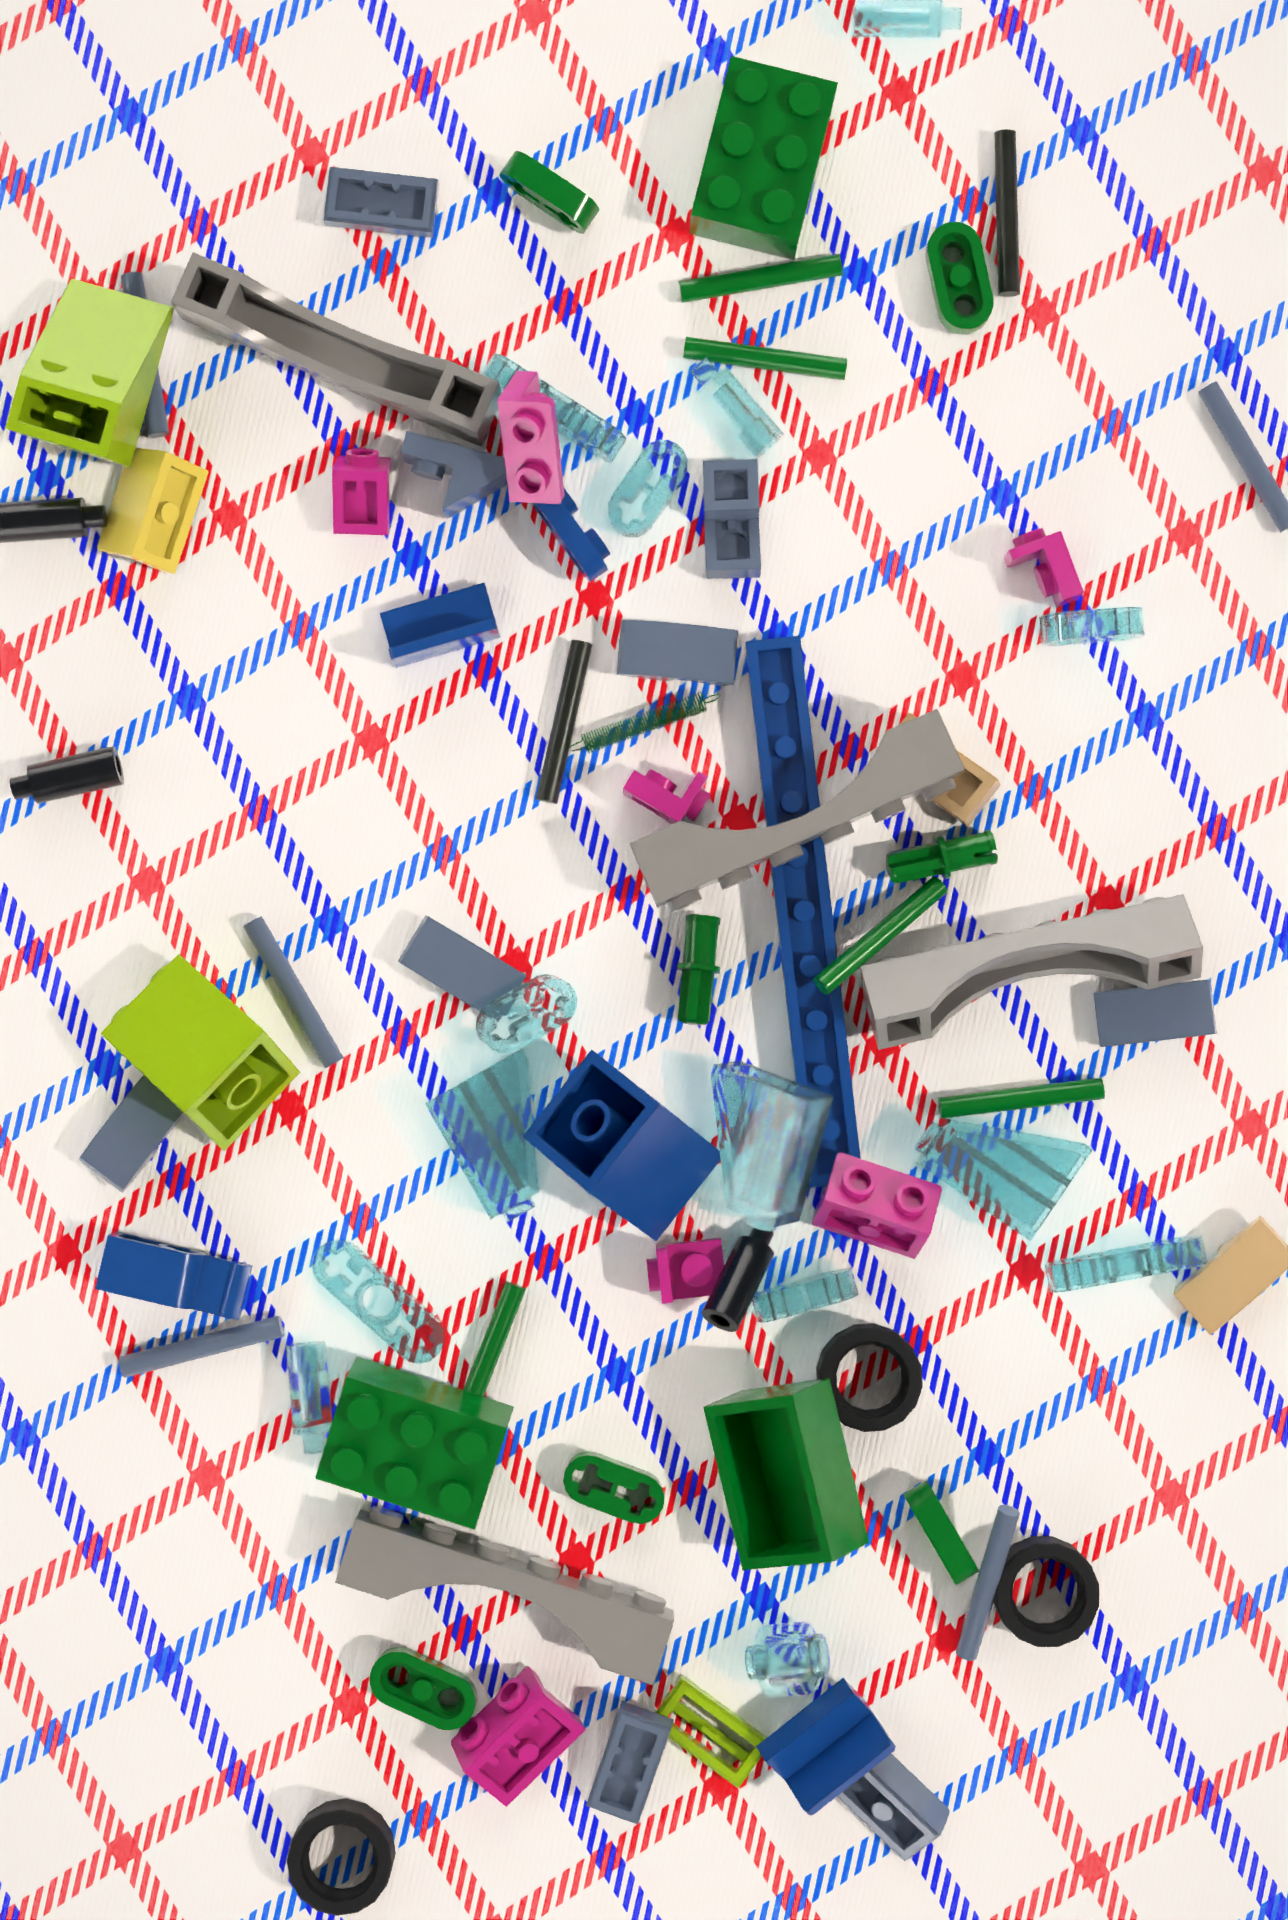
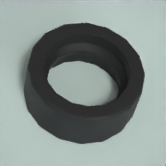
M875 1323L854 1324L836 1333L823 1347L816 1366L817 1380L830 1378L840 1422L844 1426L862 1432L885 1431L903 1422L917 1406L923 1387L922 1367L912 1346L893 1329ZM860 1345H876L887 1349L895 1356L901 1368L902 1381L898 1393L890 1403L878 1409L864 1410L852 1406L842 1397L837 1387L836 1373L840 1361L850 1350Z
M1030 1536L1010 1546L993 1603L1003 1624L1019 1640L1036 1647H1060L1077 1640L1092 1625L1100 1606L1099 1582L1091 1564L1072 1544L1053 1536ZM1038 1559H1053L1064 1564L1072 1572L1077 1583V1598L1072 1610L1064 1618L1053 1623H1036L1025 1618L1018 1611L1013 1600V1583L1018 1572L1026 1564Z
M347 1798L326 1801L308 1812L293 1835L287 1856L289 1880L300 1899L316 1911L335 1916L358 1913L374 1903L388 1885L396 1855L393 1832L384 1817L371 1806ZM340 1824L355 1827L364 1833L372 1844L374 1852L372 1871L366 1879L354 1887L344 1889L329 1886L317 1878L311 1869L309 1859L311 1843L318 1833L329 1826Z

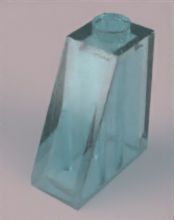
M523 1048L425 1103L490 1220L503 1214L505 1220L509 1222L536 1206L531 1197L541 1190L538 1150L522 1137L535 1121L530 1058Z
M743 1061L713 1064L711 1081L726 1208L744 1215V1222L747 1225L764 1231H775L778 1226L800 1221L833 1096Z
M945 1118L941 1126L932 1122L925 1130L915 1146V1150L921 1153L915 1163L1013 1231L1031 1241L1093 1149L1085 1143Z

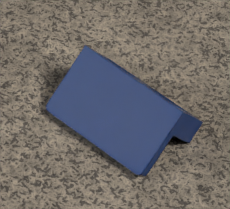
M484 582L379 613L389 644V655L396 668L501 638Z
M844 1677L756 1746L765 1762L785 1780L801 1808L809 1816L816 1814L893 1753L896 1748L868 1703Z

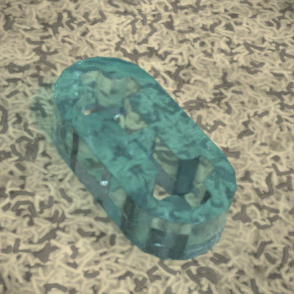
M657 440L648 444L611 495L608 502V519L612 528L618 534L634 538L646 534L654 526L683 484L687 475V457L684 450L677 443L670 440ZM667 454L673 456V469L677 473L673 477L666 473L663 474L654 487L647 483L654 472V465L650 462V459L654 456L662 460ZM641 491L646 493L648 496L642 504V513L646 518L642 522L636 518H633L628 524L622 522L623 510L618 505L622 501L632 504Z
M1142 607L1068 611L1039 617L1042 646L1116 642L1145 636Z
M554 974L536 976L482 1008L476 1018L475 1028L477 1035L483 1044L498 1053L510 1054L516 1052L564 1025L573 1017L578 1002L576 991L570 983ZM549 988L557 994H562L555 1000L557 1006L555 1011L550 1012L546 1008L540 1007L531 1012L533 1008L545 1001L543 992ZM503 1015L508 1020H514L522 1015V1018L508 1026L510 1036L506 1039H503L498 1034L491 1035V1032L495 1031L498 1027L495 1020L498 1016Z
M846 1267L756 1292L752 1302L758 1322L764 1323L854 1298L859 1293L852 1268Z

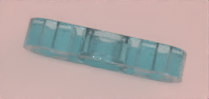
M494 353L481 374L499 381L501 392H503L516 371L528 370L509 358ZM539 378L540 393H545L547 397L552 398L555 402L558 433L599 459L612 463L627 441L626 436L612 424Z
M1187 1235L1048 1262L1044 1266L1049 1292L1058 1293L1194 1268L1206 1264L1207 1260L1202 1235Z
M333 1239L317 1249L312 1259V1272L317 1282L401 1357L409 1362L421 1364L431 1361L439 1354L446 1338L445 1328L440 1319L357 1245L346 1239ZM328 1251L335 1256L342 1251L348 1253L351 1258L346 1266L357 1277L361 1275L364 1267L372 1273L373 1276L367 1278L358 1286L353 1298L344 1291V1289L353 1284L350 1279L342 1273L337 1274L333 1278L326 1273L330 1264L325 1258ZM382 1285L393 1293L395 1303L393 1310L389 1314L374 1316L366 1310L363 1298L369 1287ZM404 1304H407L414 1311L405 1318L413 1327L419 1329L424 1324H427L432 1328L433 1331L429 1336V1340L434 1346L428 1350L421 1345L414 1351L407 1344L410 1341L411 1335L404 1327L399 1325L394 1334L385 1327L400 1315Z

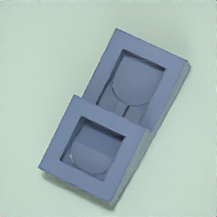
M703 460L706 579L760 578L758 460Z
M622 620L620 625L617 675L666 682L681 680L719 686L733 685L738 630L682 623Z
M425 915L398 960L405 967L497 1022L500 1021L527 976L428 915Z
M1211 979L1175 983L1149 990L1138 987L1093 993L1100 1047L1217 1034Z
M143 1075L80 1156L79 1161L123 1193L157 1153L159 1145L185 1114Z

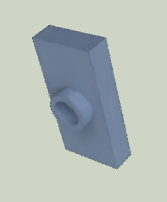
M330 166L323 221L325 226L433 238L440 185L439 180L436 178Z
M621 1701L586 1806L638 1825L674 1719Z

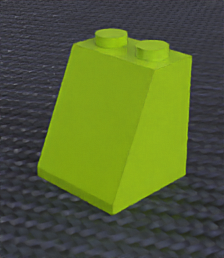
M180 954L168 965L158 969L152 976L150 983L130 1004L120 1008L112 1017L110 1024L100 1033L223 1151L301 1073L265 1030Z

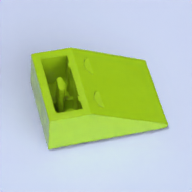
M71 278L20 373L5 429L30 439L131 467L174 307Z

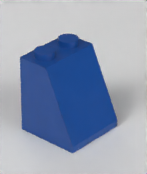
M592 1049L522 1136L586 1192L655 1241L660 1238L724 1156L721 1151Z

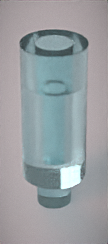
M854 0L853 37L940 39L941 30H961L962 7H943V0Z
M705 358L692 369V375L702 385L697 392L699 397L753 459H758L782 438L784 433L727 367L718 371L709 359Z
M326 1341L286 1345L293 1434L302 1435L304 1454L323 1453L325 1447L324 1433L330 1431L332 1424Z

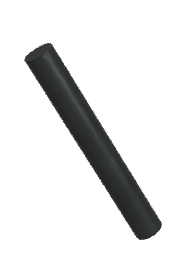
M1002 129L994 132L998 295L1001 297H1014L1020 295L1016 131Z
M572 639L536 796V800L552 804H557L592 649V644L585 641Z

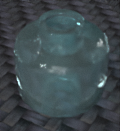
M805 1621L764 1625L758 1630L754 1645L746 1647L745 1666L747 1675L750 1680L757 1679L761 1690L768 1697L775 1698L814 1693L819 1688L821 1679H826L829 1676L830 1657L826 1638L823 1633L817 1634L812 1625Z

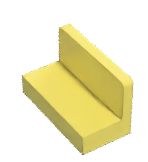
M136 447L131 467L123 466L107 515V526L103 527L97 549L107 554L129 557L159 571L175 574L209 471L167 451Z

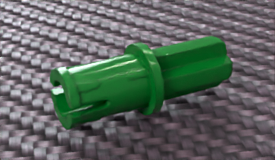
M991 830L944 840L941 835L935 836L934 843L890 851L886 855L888 876L893 883H901L940 874L943 879H948L951 876V872L989 864L996 865L998 863L997 853H992V850H997Z
M688 914L686 915L687 924L683 963H677V970L682 971L678 1020L689 1025H706L709 1023L711 1015L714 974H720V967L715 966L718 928L721 919L709 915Z

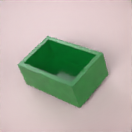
M731 56L690 215V235L795 260L835 101L838 82Z
M357 1356L345 1378L315 1479L475 1530L514 1406Z
M830 1378L741 1390L703 1407L742 1570L831 1563L869 1543Z

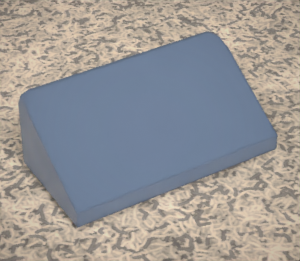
M892 1753L837 1796L905 1862L941 1836L950 1815L948 1807Z

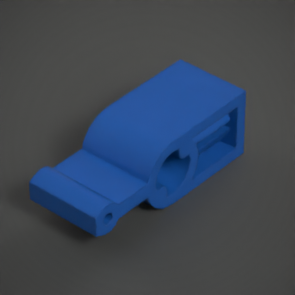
M117 1231L107 1236L95 1289L164 1306L193 1309L228 1319L239 1320L253 1265L206 1255L194 1249Z

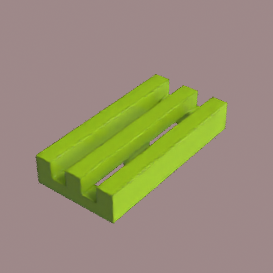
M681 1674L675 1682L674 1688L666 1694L662 1704L654 1712L668 1717L674 1711L739 1759L742 1763L736 1769L673 1722L669 1738L735 1787L739 1788L762 1757L756 1746L765 1740L767 1736ZM683 1695L689 1697L754 1745L751 1751L747 1750L682 1702L680 1699Z

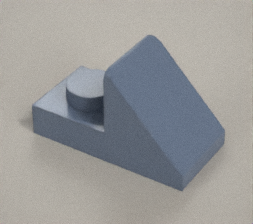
M406 431L401 454L405 463L412 465L411 472L436 481H442L444 474L451 476L443 504L445 518H450L507 485L504 457Z

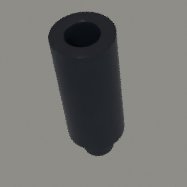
M83 497L0 503V543L82 538L88 536L89 528L107 526L105 505L86 506Z
M115 746L31 764L27 766V775L10 778V788L15 800L33 796L37 804L124 785L123 768Z
M755 1224L749 1236L738 1237L702 1310L703 1318L711 1325L728 1332H736L739 1329L774 1256L773 1250L769 1247L774 1232L769 1227Z

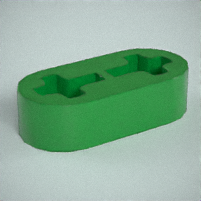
M515 151L499 174L501 180L514 192L575 232L584 234L600 211L599 206L586 193L521 151Z
M591 1451L576 1454L565 1467L563 1478L565 1491L571 1499L579 1504L636 1524L651 1522L658 1517L663 1509L665 1496L662 1483L657 1476L646 1470ZM588 1464H594L597 1466V1476L612 1484L610 1489L592 1484L589 1491L586 1492L579 1489L580 1479L572 1476L575 1470L584 1471ZM640 1483H645L649 1485V1496L654 1498L655 1501L653 1505L644 1503L640 1511L633 1510L631 1508V1498L616 1492L618 1485L629 1490H636Z
M927 1480L905 1492L903 1495L955 1585L978 1573L977 1565Z

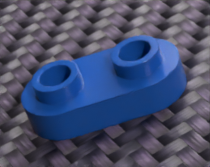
M565 488V496L560 504L532 503L537 513L588 582L591 583L608 570L604 559L611 555L608 548L593 528L584 533L572 515L578 511V507Z

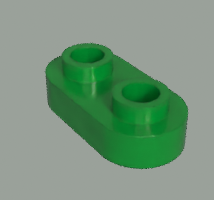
M948 222L939 226L930 236L925 251L926 264L937 314L941 323L953 333L967 335L977 332L987 323L993 310L994 298L979 235L967 224ZM949 247L956 248L960 251L962 259L959 262L951 263L944 258L943 250ZM959 300L969 301L973 306V313L967 316L960 315L955 310L954 303Z
M393 1647L385 1650L377 1657L373 1664L369 1678L370 1687L374 1696L381 1703L441 1730L458 1729L465 1725L472 1717L476 1706L477 1693L473 1682L464 1673L405 1647ZM395 1666H402L408 1671L409 1679L403 1683H397L391 1679L389 1670ZM444 1689H453L458 1693L460 1700L455 1705H445L440 1700L439 1693Z

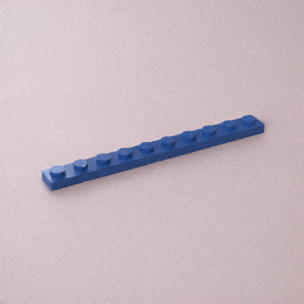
M800 635L745 642L766 827L802 817L820 807ZM821 837L801 845L804 855L773 868L770 861L808 1188L827 1186L833 1163L838 1153H845L861 1159L841 984L829 995H825L817 988L813 981L815 976L837 959L825 845Z

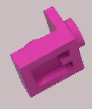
M368 448L350 449L346 451V456H337L332 468L333 534L388 535L390 530L389 476L392 470L391 457H379L377 450Z
M1039 528L1012 540L1015 548L1008 550L1004 556L1007 568L1038 558L1040 565L1034 567L1037 584L1044 598L1052 596L1056 608L1077 601L1084 593L1061 530L1046 536L1044 529Z
M649 769L645 776L634 770L623 787L624 796L670 824L683 821L685 817L694 822L711 794L703 789L708 776L698 771L682 798L673 794L677 787L675 783L652 769Z
M721 1237L656 1245L657 1258L646 1259L650 1292L661 1291L662 1304L673 1303V1300L710 1296L724 1267Z

